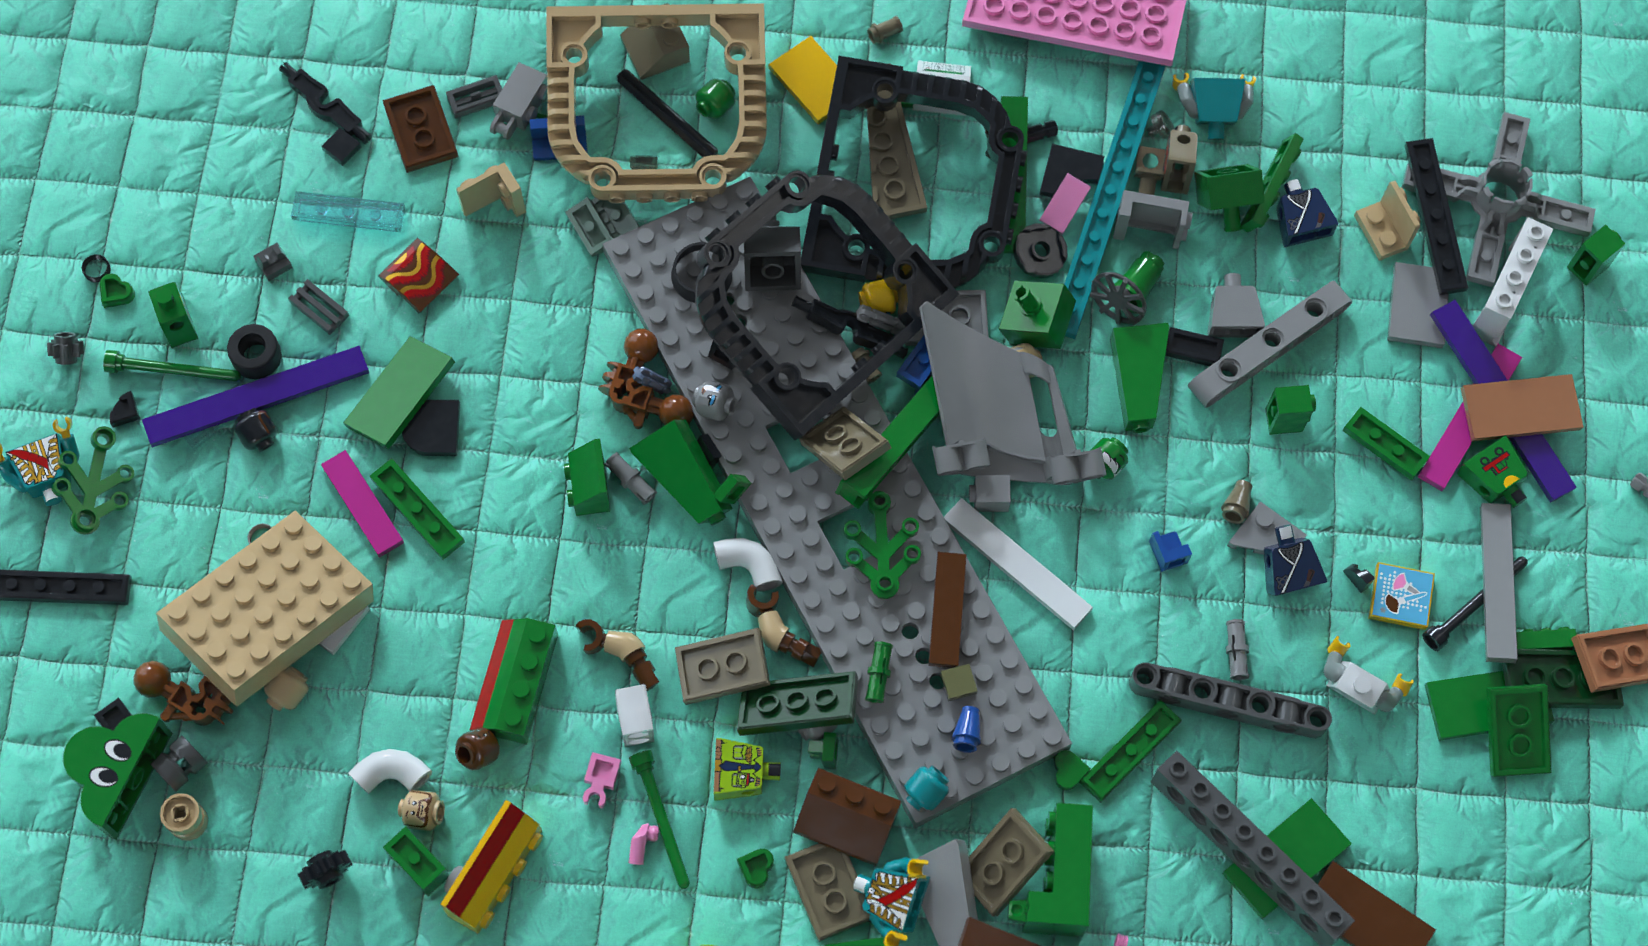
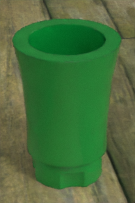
M1145 251L1133 262L1123 276L1130 279L1141 290L1146 300L1152 288L1161 277L1165 263L1158 255ZM1119 279L1114 285L1121 286L1123 280ZM1127 284L1126 289L1130 294H1136V291ZM1133 300L1130 302L1131 304L1142 308L1141 300Z

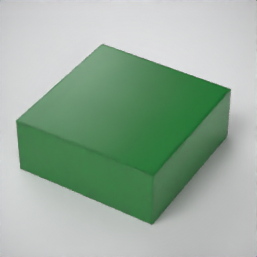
M730 474L713 495L720 503L735 504L752 483L744 475Z

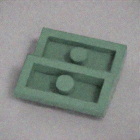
M587 197L565 212L592 257L604 253L603 243L640 227L625 202L611 203L609 200H599L596 197L590 200Z

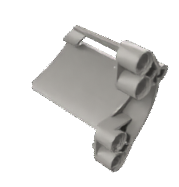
M928 301L919 307L946 446L932 447L938 476L957 474L973 477L975 475H1010V481L1070 485L1107 475L1101 447L1084 452L1076 448L1053 366L1032 354L1018 352L977 332L941 311ZM1029 375L1039 377L1048 383L1057 426V432L1052 437H1047L1040 431Z

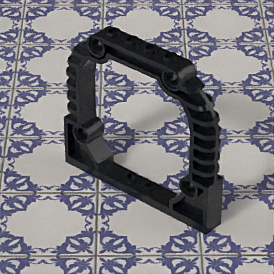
M839 56L817 175L834 176L835 171L830 170L832 160L837 161L839 145L835 144L839 119H851L861 111L872 106L879 111L885 112L892 110L897 105V102H905L958 111L974 117L989 132L987 151L990 158L997 164L987 223L980 225L973 232L967 252L949 260H931L954 288L966 284L975 278L987 263L993 264L998 262L1004 254L1006 244H1012L1014 229L1009 228L1010 218L1016 219L1018 203L1013 202L1015 192H1021L1023 177L1018 176L1020 166L1025 167L1027 150H1022L1024 143L1022 131L1018 127L1011 125L1010 118L1002 104L994 95L980 85L949 77L905 71L903 66ZM882 90H887L892 96L883 99L878 96V93ZM1006 138H1011L1016 142V145L1007 147L1002 141ZM812 202L801 255V266L804 272L859 282L884 279V271L887 266L877 253L870 249V245L860 234L847 236L831 215L822 214L823 204ZM988 242H993L999 249L995 252H989L985 249L984 245ZM852 246H860L864 252L861 255L855 256L849 252V249ZM897 269L899 277L905 279V273L901 269Z
M799 170L792 171L782 180L778 176L765 186L768 190L767 193L762 197L759 193L755 194L745 203L748 207L747 210L742 214L737 210L725 220L728 224L726 228L720 231L717 227L705 237L708 243L700 249L696 258L697 265L701 271L696 282L695 299L700 322L709 337L714 340L732 364L751 383V391L794 440L806 434L923 328L919 307L924 302L928 301L942 311L959 295L957 290L918 244L912 245L906 239V236L895 226L892 219H889L884 210L873 200V197L865 192L861 186L839 176L815 175L809 177L806 173ZM789 183H794L798 187L799 193L793 192ZM812 202L832 207L848 219L885 263L887 268L884 271V281L889 288L897 291V318L904 325L887 343L881 340L870 350L873 355L868 360L863 357L851 367L854 372L835 389L829 382H816L801 378L800 370L793 363L784 362L778 364L737 318L727 301L724 283L725 277L738 265L740 257L739 246L780 211L798 213ZM709 251H713L718 255L719 262H714L710 259ZM897 269H901L905 273V279L899 277ZM779 373L787 376L788 385L780 382Z

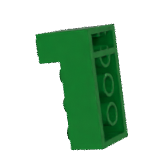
M1056 803L1053 812L1049 811L1048 818L1045 821V836L1050 837V841L1047 843L1054 850V853L1044 863V866H1049V871H1046V877L1043 878L1042 892L1028 891L1025 900L1009 901L1008 921L1022 924V933L1082 937L1089 927L1093 805Z

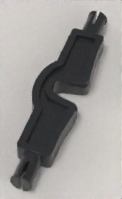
M287 62L283 63L284 66H280L279 71L289 78L290 87L307 100L309 109L316 117L332 122L350 136L355 135L364 144L371 140L372 135L362 128L361 119L341 99L336 98L326 105L321 104L329 94L326 86L312 78L303 69L296 71Z
M797 295L793 299L792 307L806 312L808 320L821 325L836 335L841 334L846 326L850 327L853 331V342L860 346L872 349L881 340L887 343L893 337V335L871 326L869 323L857 320L855 312L844 309L838 310L817 299L809 302ZM902 346L894 355L904 359L908 348Z

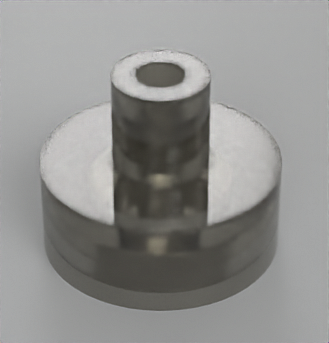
M1160 110L1151 116L1153 125L1147 128V132L1150 137L1159 134L1163 139L1169 137L1170 131L1175 128L1168 115Z

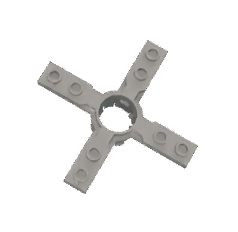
M1507 112L1503 113L1492 161L1488 164L1489 167L1478 177L1440 168L1447 200L1451 202L1458 200L1471 202L1474 211L1481 216L1466 274L1467 281L1493 287L1507 225L1517 221L1521 216L1529 217L1554 229L1588 237L1591 233L1596 209L1532 192L1533 180L1532 178L1529 180L1533 176L1531 170L1526 166L1519 172L1522 167L1521 160L1530 118ZM1408 163L1401 188L1415 192ZM1490 182H1501L1508 185L1515 192L1518 200L1513 202L1494 197L1491 202L1494 194L1489 190L1488 186H1485Z

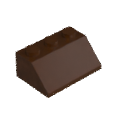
M818 768L805 797L793 833L877 866L897 818L901 801Z

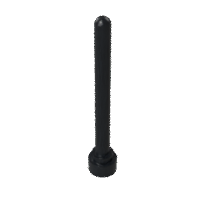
M1518 557L1513 562L1514 576L1527 566L1528 560L1525 557ZM1483 589L1442 625L1431 626L1422 634L1423 640L1434 651L1441 650L1448 643L1449 634L1484 604Z

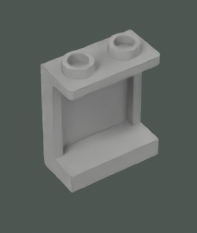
M1124 190L1117 212L1113 239L1124 240L1127 227L1129 226L1173 234L1172 248L1178 249L1180 241H1186L1188 229L1191 226L1193 213L1188 212L1189 201Z

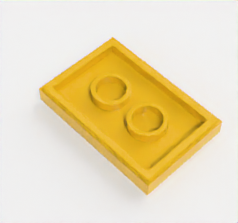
M809 36L769 63V70L818 125L827 119L837 64L813 37Z

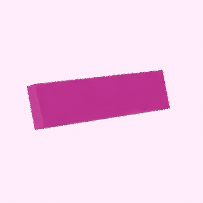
M346 450L321 464L379 558L404 543Z

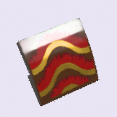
M416 238L378 277L397 296L400 294L420 313L459 274L434 250Z

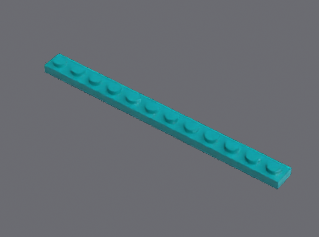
M1139 61L1064 283L1076 300L1065 334L1066 337L1076 339L1090 297L1092 281L1097 275L1119 209L1122 194L1126 188L1166 67L1165 65Z

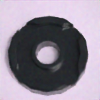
M1035 223L1027 226L1017 235L1013 244V256L1017 265L1026 274L1034 278H1047L1056 274L1063 267L1068 256L1064 237L1059 232L1051 229L1052 227L1047 224ZM1035 245H1042L1046 249L1045 257H1041L1035 252Z

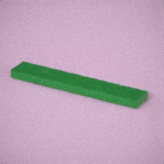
M1001 96V104L1010 118L1011 125L1018 127L1024 135L1022 150H1027L1028 97ZM1006 138L1002 141L1007 147L1016 145V142L1011 138ZM1027 158L1025 167L1020 166L1018 176H1022L1023 181L1021 192H1015L1013 202L1018 203L1016 219L1010 218L1009 228L1014 229L1012 244H1006L1004 253L1013 254L1015 239L1026 228Z

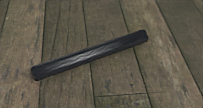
M623 69L617 75L618 83L702 157L718 155V149L628 69Z

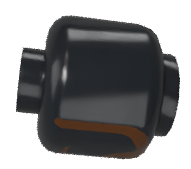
M252 408L236 418L238 423L235 425L234 430L246 449L253 450L257 448L261 452L274 444L272 439L276 436L278 430L266 411H257L256 408Z

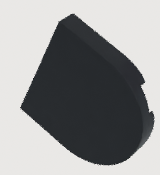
M426 400L402 432L406 444L416 453L424 456H457L460 416L459 400Z

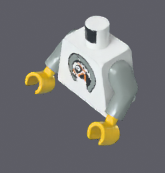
M1336 636L1327 648L1329 655L1323 671L1324 676L1329 679L1326 686L1374 715L1378 709L1383 712L1393 710L1401 698L1407 696L1414 681H1404L1401 678L1403 674L1399 673L1392 687L1389 688L1386 682L1354 663L1342 661V657L1351 645L1349 642L1343 645L1338 640L1339 636Z

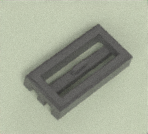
M497 75L447 91L446 95L455 119L493 106L502 87ZM495 85V88L483 92L479 91ZM470 94V96H468V97H465V98H462V99H459V100H456V101L454 100V99H456V98H459V97H462V96H465V95Z
M308 279L304 282L302 288L299 287L296 290L297 293L294 296L291 295L288 298L291 304L329 335L349 316L344 308ZM308 292H312L315 296H317L320 300H322L326 305H328L340 316L337 318L333 313H331L322 304H320L311 295H309ZM304 298L333 323L331 325L326 323L300 300Z

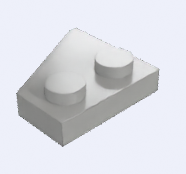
M1259 502L1227 546L1233 549L1237 547L1251 549L1253 553L1264 555V547L1278 544L1274 528L1291 523L1262 502ZM1291 524L1295 539L1306 538L1307 534Z

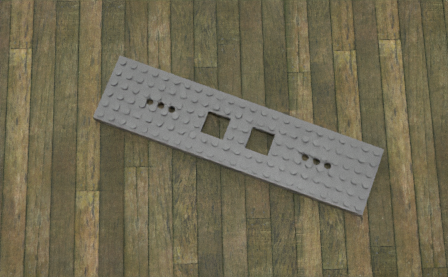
M747 177L726 187L723 194L708 197V200L704 202L688 204L603 243L604 254L642 325L656 336L659 348L658 354L680 395L690 401L693 407V419L701 434L708 433L720 451L722 457L719 458L717 464L726 479L730 474L744 475L752 483L738 499V502L761 545L769 551L781 574L782 584L816 647L820 649L821 656L830 673L856 671L858 685L855 719L898 799L901 801L914 828H917L1056 757L1059 752L1069 750L1072 742L967 557L958 666L970 664L978 692L975 695L948 701L945 687L934 689L930 685L929 680L933 676H941V671L951 669L928 666L929 663L921 664L915 657L920 651L930 652L937 553H965L908 453L905 454L874 492L883 491L891 498V507L886 514L889 540L901 530L902 522L906 518H914L919 523L917 535L910 537L889 559L890 570L903 558L904 550L909 545H916L920 548L921 558L918 563L911 565L898 579L899 590L897 594L890 599H880L871 591V580L855 567L843 569L819 525L854 507L843 497L835 494L843 478L821 460H817L790 473L767 431L768 428L779 424V422L751 391V383L741 374L736 366L731 370L708 357L713 339L709 337L700 322L696 303L682 298L674 289L671 272L677 254L684 247L697 242L708 243L705 240L707 235L717 227L722 231L728 226L725 222L727 218L737 210L741 214L747 210L748 207L745 203L755 194L759 193L761 196L752 178ZM744 243L739 246L740 257L738 265L732 271V282L726 292V296L734 299L731 308L738 319L746 321L747 325L745 327L778 364L784 362L793 363L800 370L801 378L816 382H829L834 389L837 388L854 372L851 367L856 361L840 334L836 335L821 325L808 320L806 312L791 306L796 295L809 302H812L813 299L821 301L802 266L801 290L745 291ZM699 251L687 254L676 266V272L680 281L696 290L697 278L701 271L696 260ZM709 251L710 259L714 262H719L718 255ZM779 373L780 382L788 385L787 376ZM866 379L822 418L824 420L840 408L846 407L880 435L890 425V421ZM706 381L728 385L734 392V398L737 400L736 409L733 414H729L723 421L702 417L693 406L692 398L695 389ZM877 498L874 500V502L877 505H883L885 503L884 499ZM907 524L905 526L906 530L913 531L916 529L913 524ZM914 551L907 553V556L911 559L918 556ZM873 556L864 559L878 570L877 560ZM882 580L880 585L887 588L890 586V582ZM906 626H913L917 629L918 635L914 639H907L902 635V629ZM877 641L893 645L889 664L891 676L887 678L884 703L881 704L865 700L869 682L867 670L872 664L874 642ZM964 706H973L980 710L981 744L977 746L975 752L971 753L956 750L953 747L954 742L951 740ZM933 765L948 778L949 793L934 810L930 811L922 807L918 811L906 800L908 793L905 790V784L919 767L925 766L929 768Z

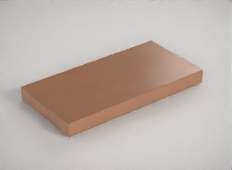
M1572 374L1471 384L1461 387L1472 442L1500 439L1505 435L1507 438L1577 431L1584 427Z

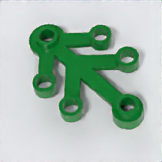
M106 426L98 427L91 435L94 453L88 477L78 464L77 456L74 452L64 451L58 458V465L62 469L69 471L84 493L83 503L81 504L71 491V483L68 479L58 478L52 485L53 493L56 496L62 497L72 511L70 517L71 527L82 535L95 532L100 525V518L114 510L124 509L129 502L127 494L118 491L111 496L109 501L94 508L97 496L120 483L126 484L130 482L134 477V470L131 466L121 465L115 473L100 481L106 451L116 441L115 432ZM97 437H104L107 440V444H100L97 441ZM69 456L72 459V464L64 463L63 457ZM120 471H128L129 478H123L120 475ZM57 484H65L66 491L58 490ZM121 497L124 504H116L114 498ZM80 517L88 518L89 525L81 524Z
M876 491L868 499V510L875 516L876 543L861 531L860 523L855 520L846 522L844 525V535L846 538L857 542L877 560L878 570L863 560V553L858 548H850L846 552L845 561L850 567H855L871 580L870 588L876 597L890 599L899 590L898 579L911 565L920 561L921 550L916 545L907 546L904 550L903 558L891 570L889 559L910 537L917 535L919 523L914 518H906L902 522L901 530L888 542L886 514L891 507V498L883 491ZM877 498L884 499L885 503L883 505H877L874 502V500ZM907 524H913L916 529L913 531L906 530L905 526ZM854 526L858 531L855 534H851L847 529ZM914 551L918 556L911 559L907 556V553ZM851 554H857L859 556V560L851 561L849 559V556ZM882 580H888L890 582V586L884 588L880 585V582Z

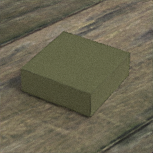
M970 664L941 671L940 674L948 701L977 694L978 690Z

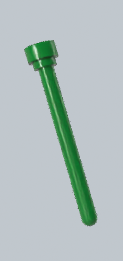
M106 350L103 361L104 372L118 373V371H123L124 369L226 381H238L241 378V374L236 370L126 358L124 354H120V351Z
M646 750L629 757L632 770H636L637 774L641 775L678 886L681 889H686L689 887L690 881L652 773L654 769L653 764L655 763L651 750Z

